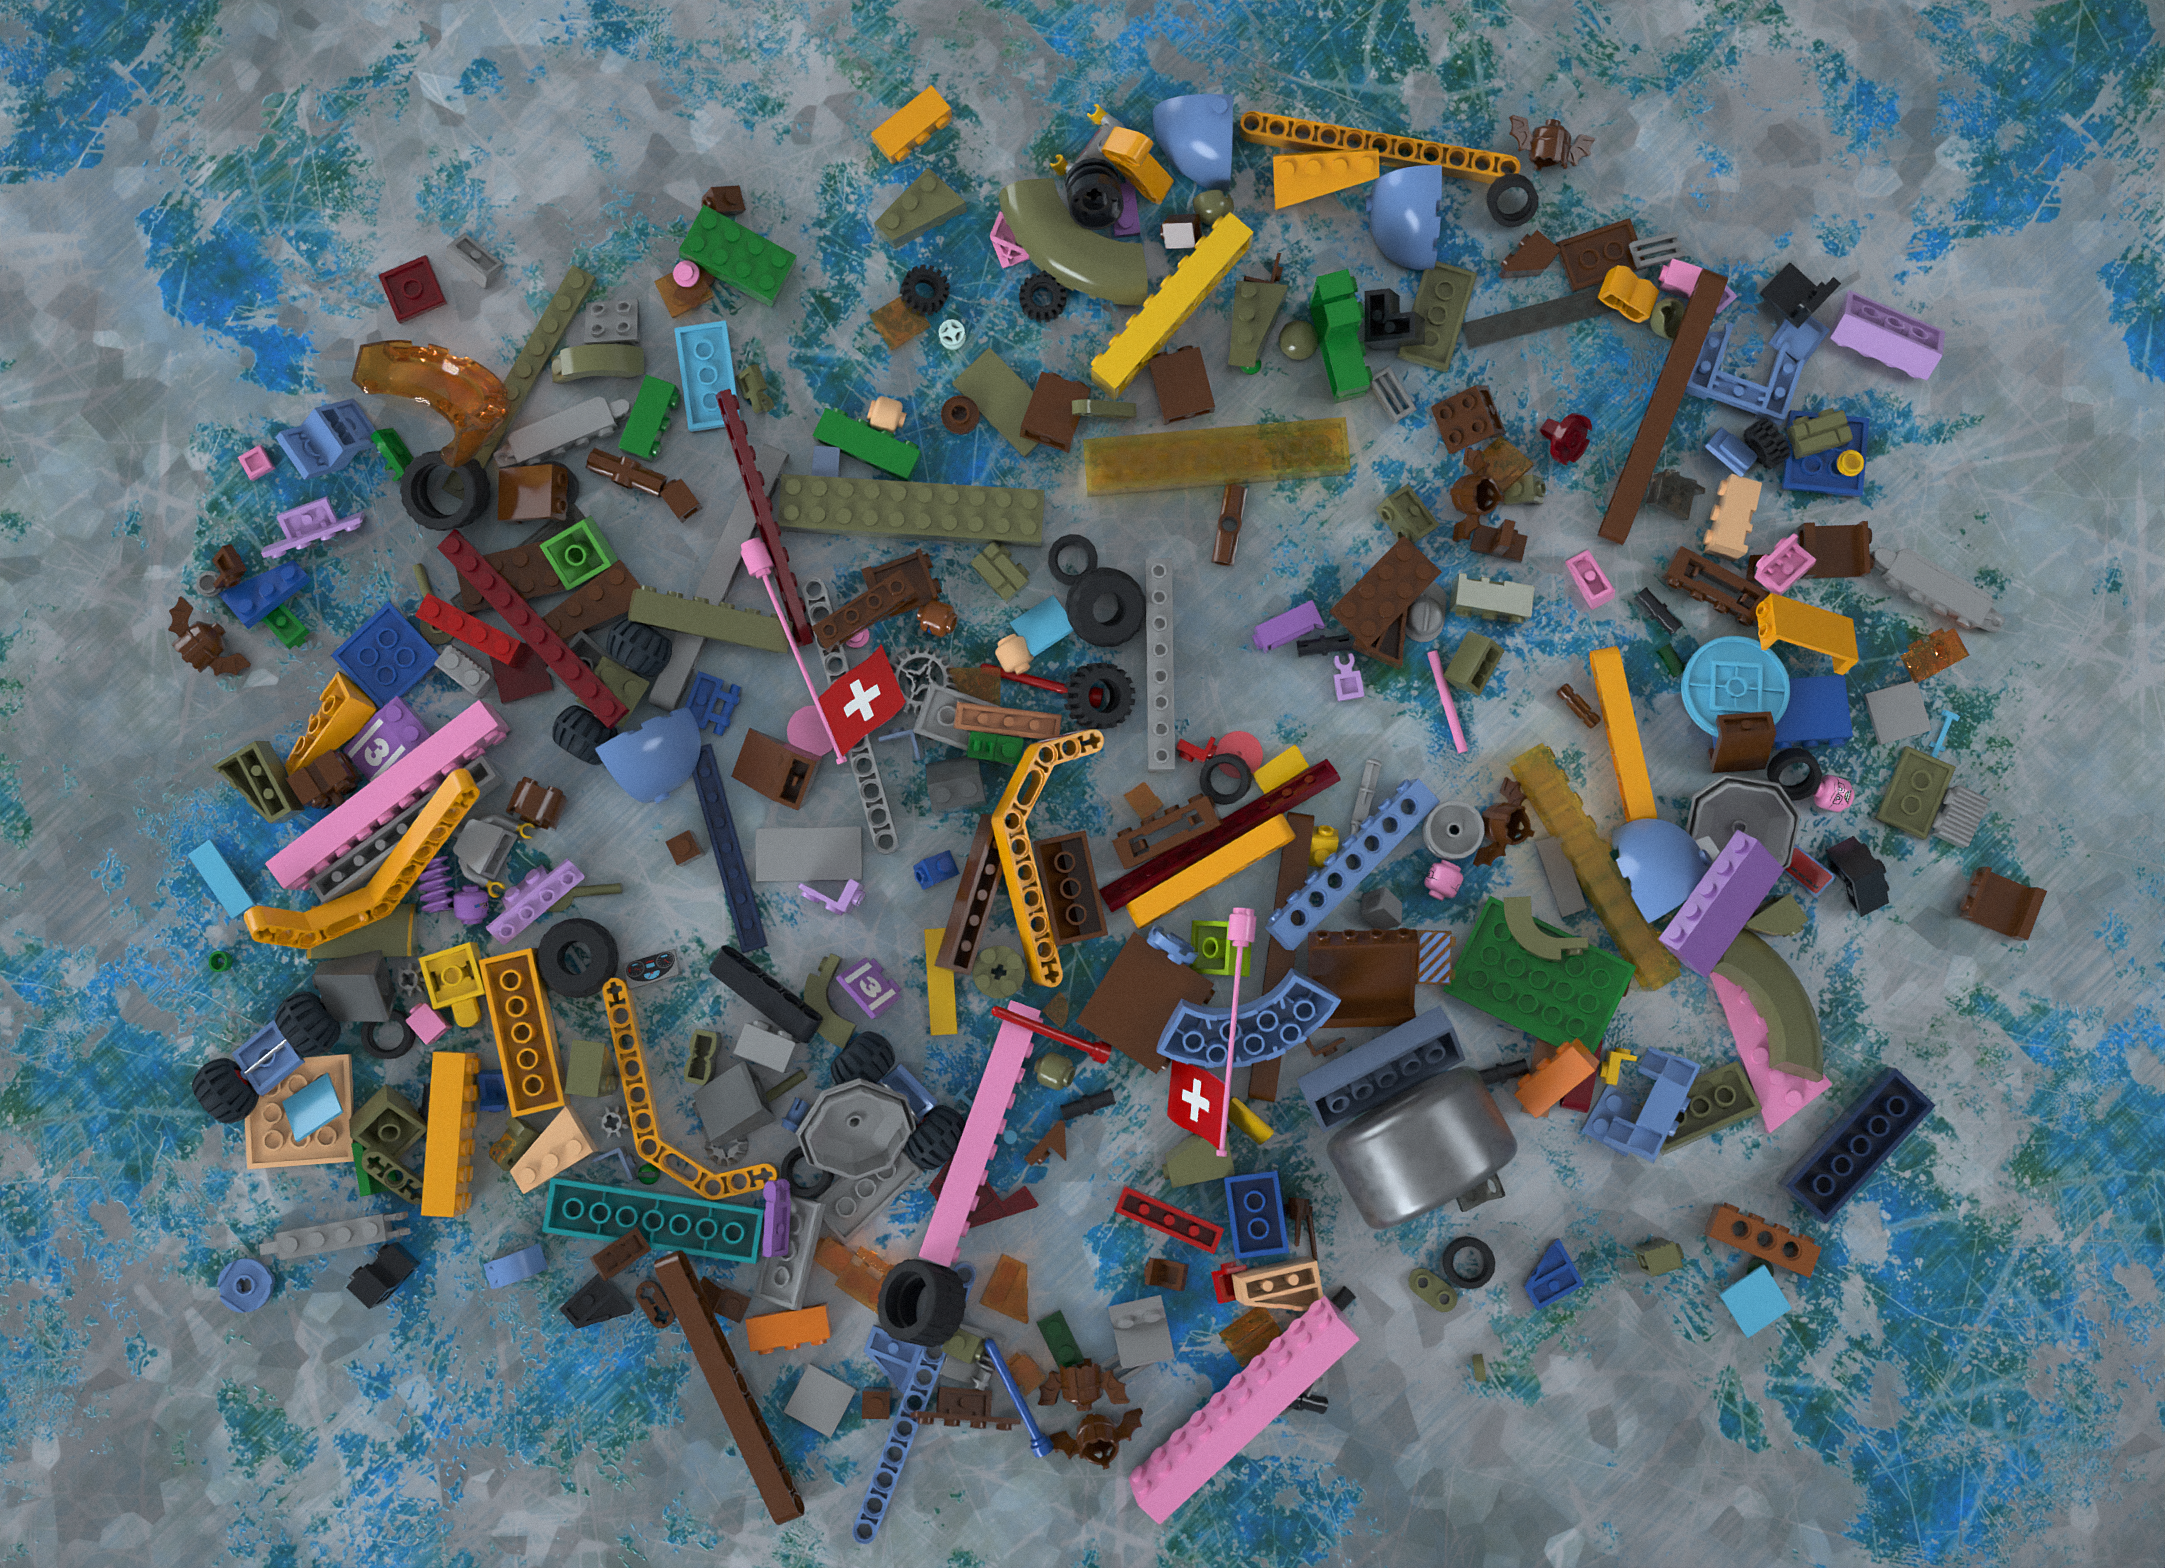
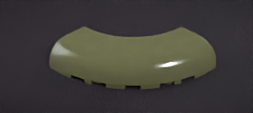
M1054 178L1021 180L1011 183L1001 190L998 198L1005 222L1011 228L1017 244L1023 247L1029 254V259L1040 270L1047 271L1064 287L1072 291L1076 289L1089 294L1088 297L1095 300L1098 297L1111 300L1114 304H1144L1147 299L1148 278L1142 243H1126L1111 240L1076 224L1057 192Z
M1742 928L1712 971L1727 978L1736 986L1740 985L1750 995L1748 998L1756 1008L1760 1018L1764 1017L1769 1031L1766 1033L1769 1045V1068L1817 1083L1823 1079V1043L1818 1020L1809 996L1786 961L1764 940L1753 932Z

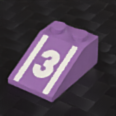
M396 696L369 720L343 750L371 783L434 733L405 699Z
M863 958L840 974L836 980L871 1019H879L902 998L899 994L902 989L892 978L887 981L881 974L884 969L874 958L871 961L868 958Z

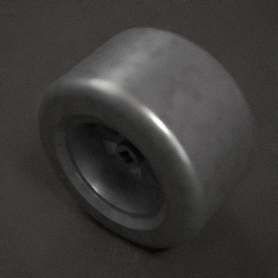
M1461 1066L1434 1076L1355 1119L1330 1138L1326 1151L1365 1223L1373 1229L1382 1230L1422 1216L1476 1187L1506 1166L1514 1158L1518 1145L1478 1071L1470 1066Z

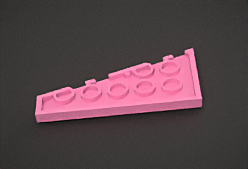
M1711 971L1710 977L1727 1017L1726 1021L1736 1042L1735 1046L1748 1082L1751 1084L1753 1092L1762 1107L1761 1114L1766 1132L1771 1133L1833 1084L1824 1073L1823 1079L1816 1083L1769 1068V1045L1766 1035L1769 1031L1764 1017L1760 1018L1756 1008L1748 998L1750 995L1740 985L1736 986L1727 978Z

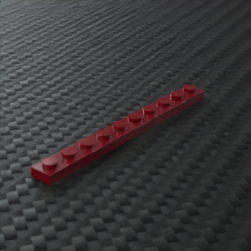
M730 389L720 391L715 397L762 541L766 544L774 563L772 571L788 620L793 622L792 632L797 647L813 643L812 637H814V632L810 622H806L804 612H806L804 601L801 597L798 598L795 589L798 583L795 574L790 572L787 564L789 562L787 549L781 546L779 540L781 530L778 523L773 521L771 500L769 496L765 497L762 488L765 483L761 471H757L754 463L756 461L754 448L752 445H748L746 439L748 430L745 421L740 420L737 411L740 409L738 399L735 394L732 395Z
M454 529L437 546L439 551L607 728L612 729L630 711L460 531Z
M1325 759L1222 819L1224 825L1162 853L1100 889L1099 892L1112 913L1271 818L1284 814L1341 780L1340 776L1328 759Z

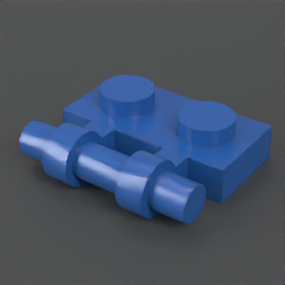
M698 671L684 708L690 709L699 728L706 730L710 720L716 723L713 733L723 736L725 728H729L731 723L729 718L734 705H738L740 700L738 695L741 687L731 684L729 692L726 693L721 691L724 680ZM718 699L725 701L720 715L713 713Z

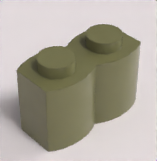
M706 1029L695 1030L689 1046L691 1056L686 1061L684 1067L685 1082L704 1086L713 1080L716 1072L715 1058L719 1054L722 1045L720 1032Z

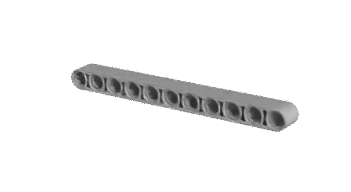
M764 443L754 463L757 471H761L765 485L762 488L765 497L769 496L771 500L781 479V474H783L788 463L789 453ZM743 486L694 595L709 599V604L719 606V602L725 603L744 561L740 553L742 551L740 545L754 539L758 530L745 486ZM677 633L672 644L670 661L664 670L659 673L649 697V704L668 712L677 710L708 642V638Z
M818 577L807 578L803 582L802 593L811 625L813 626L819 622L815 618L819 610L825 609L829 612V615L834 610L824 582ZM812 585H820L822 590L819 595L810 596L808 594V590ZM814 632L830 687L838 678L851 670L844 645H841L828 653ZM835 659L843 661V667L838 672L830 670V663ZM867 734L864 736V744L859 748L853 747L848 752L874 846L882 854L890 855L897 851L899 838L870 736ZM865 759L870 760L872 763L871 770L867 773L859 772V763ZM870 785H877L879 788L877 797L867 798L865 795L866 788ZM877 810H884L886 813V820L881 824L874 823L872 818ZM885 835L892 836L894 840L893 846L889 849H882L880 846V839Z

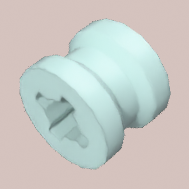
M947 320L939 328L940 341L945 348L957 350L965 343V330L959 321Z

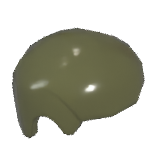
M1216 189L1198 194L1193 199L1195 214H1199L1201 222L1213 225L1220 216L1225 218L1229 212L1233 213L1234 202L1230 194L1226 198L1221 190Z
M1667 297L1656 304L1649 319L1652 330L1665 339L1674 340L1685 310L1683 302L1674 297Z
M1293 320L1286 323L1278 336L1282 352L1291 359L1303 360L1308 358L1318 347V333L1313 325L1305 320Z

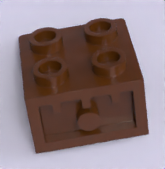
M1475 385L1431 407L1449 454L1459 452L1486 438H1498L1506 434L1487 385Z

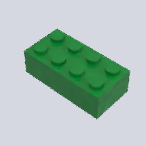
M703 205L679 248V258L693 262L699 269L771 308L797 262V255L706 205Z

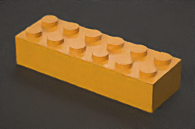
M528 948L479 960L512 1118L571 1104L570 1095L565 1094L566 1077L546 984L542 980L536 964L537 948Z
M433 1052L421 1216L456 1217L467 1213V1209H470L472 1195L468 1193L469 1182H472L474 1173L473 1166H470L471 1155H474L476 1146L475 1139H472V1131L477 1125V1112H474V1103L479 1098V1085H476V1076L481 1070V1059L478 1058V1052Z

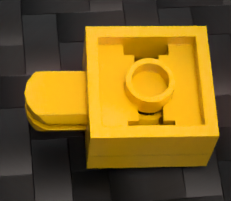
M468 942L418 958L433 1010L451 1007L455 1021L459 1026L474 1027L482 1019L477 998L486 995L479 960L482 957L478 944Z

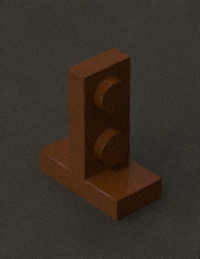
M1505 519L1498 528L1481 525V528L1474 530L1469 551L1521 563L1528 536L1518 534V530L1514 529L1516 521Z
M636 1227L592 1256L590 1260L602 1279L606 1281L652 1249Z

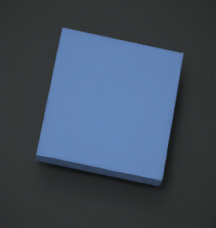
M1812 316L1798 329L1786 319L1768 344L1779 351L1783 342L1788 343L1791 347L1785 353L1796 364L1803 358L1805 365L1830 329Z
M1723 427L1717 430L1705 446L1740 477L1745 474L1758 457L1752 449L1734 434L1728 433Z

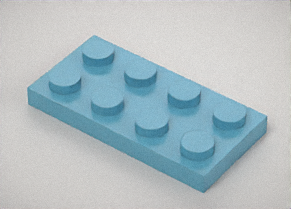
M726 320L674 328L688 430L693 432L725 427L715 395L720 391L730 389L732 395L735 394L738 399ZM739 409V410H737V411H738V414H739V417H740V420H741L740 409Z

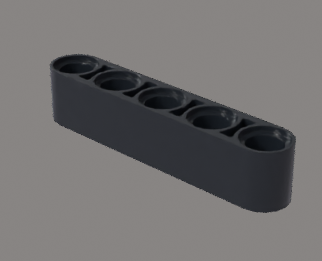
M721 946L709 967L710 973L784 1031L791 1034L796 1040L802 1043H810L820 1027L823 1017L739 951L730 946Z

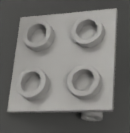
M638 299L586 303L585 344H612V342L620 344L622 342V345L635 346L636 343H640V334L637 332Z
M960 1323L959 1328L974 1335L983 1336L986 1338L985 1341L993 1339L1001 1353L1006 1338ZM985 1350L980 1361L977 1360L973 1364H968L947 1354L940 1375L974 1385L975 1388L984 1391L989 1387V1381L993 1371H995V1365L987 1350Z

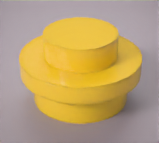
M1846 450L1837 459V468L1845 476H1855L1864 467L1862 455L1855 450Z

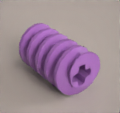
M449 856L432 858L423 870L424 872L417 878V880L425 881L418 889L427 892L420 897V900L429 902V904L422 907L423 912L437 913L454 910V907L448 906L449 903L453 902V897L447 896V893L454 890V888L445 886V883L450 881L452 877L443 875L445 871L450 869V866L442 865V862L449 859Z

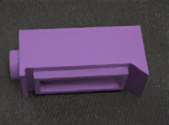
M1313 600L1256 626L1253 630L1255 634L1252 635V639L1257 649L1262 648L1266 654L1269 650L1268 648L1274 650L1314 631L1315 628L1323 630L1325 625Z

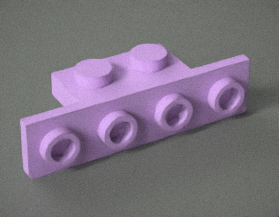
M326 496L279 513L276 517L287 539L265 546L261 554L263 558L271 556L272 559L278 558L286 554V550L296 547L299 550L311 545L312 540L318 538L322 541L330 539L336 535L335 532L345 529L346 532L357 529L361 526L360 523L363 522L364 512L361 511L338 520Z
M568 858L550 873L542 864L537 869H532L517 886H513L506 891L504 897L501 898L506 910L486 926V929L502 945H506L583 880L584 874Z

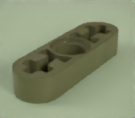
M1090 399L1073 400L1072 415L1129 419L1137 417L1136 403Z
M372 1146L363 1152L362 1167L367 1173L410 1204L417 1205L422 1203L424 1179L381 1147ZM379 1156L380 1164L377 1162L369 1163V1157L376 1158ZM392 1170H399L403 1173V1177L398 1181L390 1180L387 1175ZM411 1187L414 1189L421 1187V1194L418 1192L414 1193V1195L411 1194Z

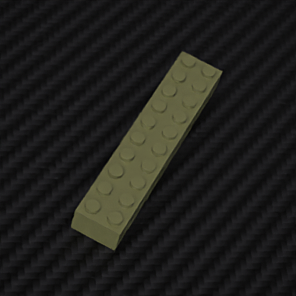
M781 474L778 525L782 532L991 544L995 542L997 545L1002 543L1009 546L1042 548L1045 491Z

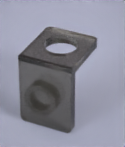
M1497 1173L1456 1198L1461 1212H1466L1486 1201L1506 1196ZM1488 1179L1495 1184V1193L1490 1190Z

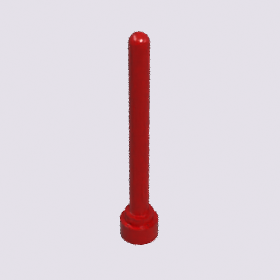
M987 663L980 665V671L984 674L1060 694L1068 692V688L1064 687V683L1026 673L1017 675L1015 671L1007 673L1003 667ZM1096 686L1090 688L1089 702L1093 708H1100L1104 688Z
M994 1006L991 1010L992 1015L1085 1051L1089 1053L1093 1061L1105 1064L1111 1054L1112 1046L1106 1042L1094 1041L1091 1043L999 1006Z

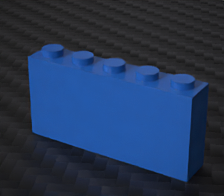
M1845 675L1789 679V703L1785 713L1775 725L1776 737L1772 748H1776V751H1783L1794 746H1802V749L1805 750L1818 748L1822 744H1828L1830 748L1844 746L1853 737ZM1712 735L1713 747L1715 749L1718 737Z

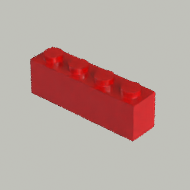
M429 593L426 594L415 614L417 618L514 669L527 647L521 641Z
M1124 1184L1114 1208V1212L1212 1254L1215 1253L1224 1231L1221 1225Z

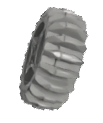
M916 645L914 647L916 654L913 655L906 648L904 651L907 658L903 659L901 655H896L897 660L900 662L899 666L895 663H890L891 668L896 670L894 675L900 689L902 675L912 681L913 686L910 696L907 697L903 692L902 694L906 701L904 712L908 713L911 707H914V716L919 715L923 701H916L917 698L927 691L929 687L928 684H922L920 687H917L918 682L915 681L914 677L922 678L927 674L926 680L929 684L930 682L936 683L931 679L933 668L936 664L943 672V686L957 689V684L950 682V680L957 678V674L948 673L954 668V664L944 665L949 659L948 656L943 655L938 659L940 650L936 648L931 655L930 646L928 645L925 646L924 653H921L919 645ZM916 661H928L918 671L906 668Z

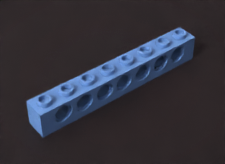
M1419 778L1404 780L1396 788L1398 793L1392 799L1390 797L1386 798L1378 806L1380 811L1374 817H1367L1360 824L1362 829L1356 835L1351 834L1341 844L1343 848L1337 854L1334 852L1329 855L1323 862L1325 866L1319 872L1314 871L1304 881L1306 885L1300 891L1297 889L1291 893L1286 899L1288 903L1282 909H1276L1268 917L1270 922L1265 928L1285 950H1294L1308 936V932H1312L1440 802ZM1403 800H1406L1409 804L1407 814L1401 809ZM1386 818L1391 822L1389 832H1386L1383 828V821ZM1367 837L1373 840V848L1370 851L1366 849L1364 844ZM1349 855L1355 859V866L1352 869L1348 868L1346 864V859ZM1331 873L1337 878V883L1333 888L1328 884V877ZM1312 892H1315L1319 898L1316 906H1312L1309 902ZM1294 911H1297L1300 915V921L1297 925L1291 922V914Z

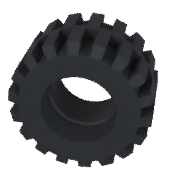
M1107 663L1086 664L1087 666L1077 668L1078 672H1072L1069 676L1072 680L1065 683L1064 687L1068 688V692L1063 693V699L1068 700V703L1064 704L1066 710L1071 711L1069 714L1071 719H1077V724L1086 726L1089 729L1117 727V723H1123L1126 720L1124 716L1130 715L1133 711L1129 706L1135 705L1136 700L1131 699V694H1135V688H1130L1129 684L1132 683L1130 677H1125L1126 672L1123 669H1117V665ZM1098 680L1107 686L1110 693L1109 703L1101 712L1096 711L1089 702V690Z

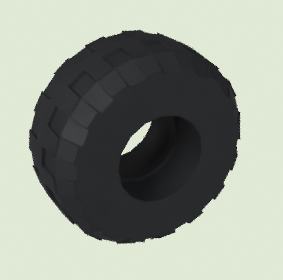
M1099 567L1098 569H1091L1074 581L1067 594L1065 611L1071 627L1081 639L1099 647H1115L1128 642L1142 627L1146 616V599L1141 590L1142 588L1130 575L1115 568ZM1113 592L1118 601V610L1110 620L1098 622L1093 613L1094 603L1102 594Z
M571 918L555 924L544 934L537 948L536 964L542 980L553 991L566 997L584 998L598 993L602 990L603 985L614 977L618 969L619 953L615 939L604 926L590 919ZM576 942L585 943L591 952V963L588 969L580 974L572 973L565 963V953L568 947Z

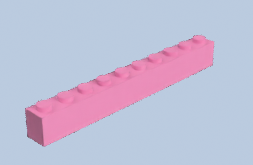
M1010 1000L1007 1010L1040 1023L1043 1022V1018L1039 1017L1040 1010ZM1005 1020L1002 1021L960 1142L918 1254L919 1257L947 1267L950 1266L951 1262L955 1264L961 1251V1248L957 1247L960 1236L966 1237L970 1222L966 1221L969 1210L974 1212L980 1196L975 1195L978 1185L984 1186L989 1172L984 1169L988 1159L993 1161L998 1145L993 1144L997 1133L1002 1135L1007 1119L1003 1118L1006 1108H1012L1016 1094L1012 1093L1015 1083H1021L1025 1069L1021 1068L1024 1057L1030 1058L1034 1043L1030 1042L1033 1034L1031 1030Z

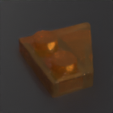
M949 667V673L953 676L952 679L959 692L1000 706V667Z
M1001 1253L979 1301L980 1304L1027 1324L1029 1321L1027 1307V1264Z

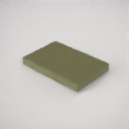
M1905 746L1874 819L1917 838L1926 840L1956 767L1909 746Z

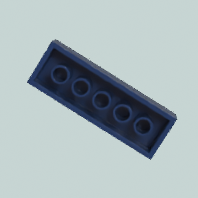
M1886 1067L1778 1184L1817 1221L1827 1223L1936 1105L1898 1069Z

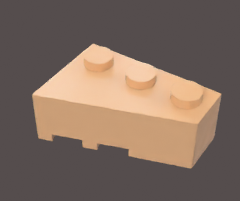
M1731 474L1725 480H1721L1717 495H1720L1719 503L1713 506L1710 514V520H1713L1711 530L1707 529L1702 544L1706 545L1704 553L1735 562L1747 553L1748 546L1744 545L1747 533L1750 534L1752 532L1753 525L1750 522L1753 512L1755 513L1762 486L1761 482Z
M567 1105L562 1109L510 1170L523 1194L533 1191L551 1180L552 1177L561 1174L599 1150L573 1105Z
M1309 1256L1231 1273L1236 1300L1246 1306L1308 1311L1313 1302L1323 1297L1317 1261Z

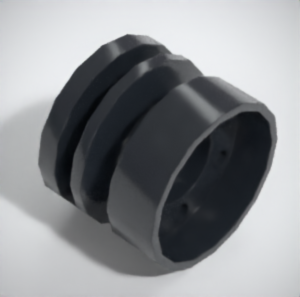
M1098 158L1084 159L1074 164L1067 172L1065 179L1070 216L1076 224L1085 229L1099 230L1113 225L1121 217L1124 209L1118 172L1112 164Z

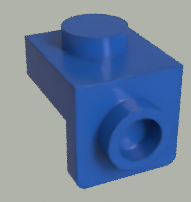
M950 850L924 859L913 866L915 879L923 890L960 874Z
M502 1069L480 1070L478 1077L482 1099L479 1104V1110L491 1113L505 1110L509 1100Z

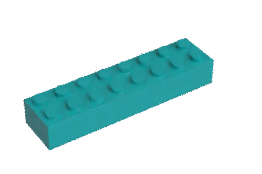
M555 1176L550 1181L542 1232L615 1242L637 1227L652 1249L672 1252L683 1250L685 1254L756 1264L760 1261L765 1207Z

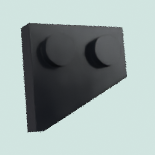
M598 1273L559 1310L576 1329L630 1314L635 1309L608 1279L604 1281Z

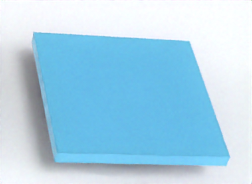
M1054 595L1010 622L1017 635L1025 638L1027 648L1033 657L1074 631L1068 621L1066 611Z
M328 1073L282 1102L297 1142L344 1113Z
M1764 1264L1719 1293L1746 1338L1751 1337L1792 1309Z

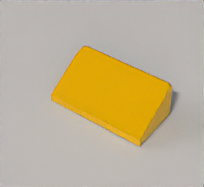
M1294 744L1252 774V778L1262 792L1266 794L1309 768V765L1296 744Z
M1235 1096L1229 1099L1228 1119L1257 1144L1262 1145L1274 1134V1130Z

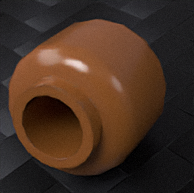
M932 599L925 606H920L917 620H920L922 631L942 638L954 631L958 615L955 614L953 606Z

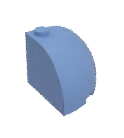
M1233 94L1185 95L1157 104L1153 109V127L1158 145L1167 157L1168 162L1181 175L1184 174L1200 186L1213 190L1229 191L1232 164Z
M1442 165L1413 166L1389 172L1373 183L1370 196L1365 198V211L1370 212V226L1376 244L1389 259L1403 267L1415 270H1434L1437 248H1433V246L1437 245L1441 217L1437 216V212H1439L1440 200L1442 199Z
M689 708L673 710L669 713L671 716L669 718L668 716L652 718L640 724L641 730L637 731L634 729L627 733L625 731L595 748L612 777L637 801L660 804L671 797L669 793L680 787L693 773L700 756L701 738L697 722Z
M1639 819L1628 822L1612 832L1613 848L1615 850L1619 848L1620 858L1616 859L1623 878L1629 877L1631 881L1630 886L1633 891L1631 895L1648 924L1686 901L1711 867L1712 859L1705 849L1701 850L1686 831L1673 823L1659 819Z

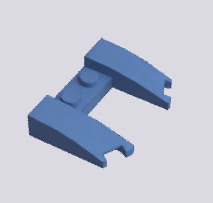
M1725 323L1724 331L1709 333L1708 330L1684 393L1704 400L1707 397L1755 413V418H1766L1768 422L1771 421L1773 424L1780 426L1786 419L1805 360L1802 358L1796 364L1785 353L1791 346L1783 342L1766 386H1762L1719 371L1734 324Z

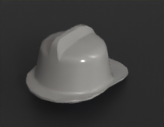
M1432 582L1408 607L1405 633L1412 640L1429 642L1435 639L1442 631L1445 620L1446 596L1443 589L1436 582Z

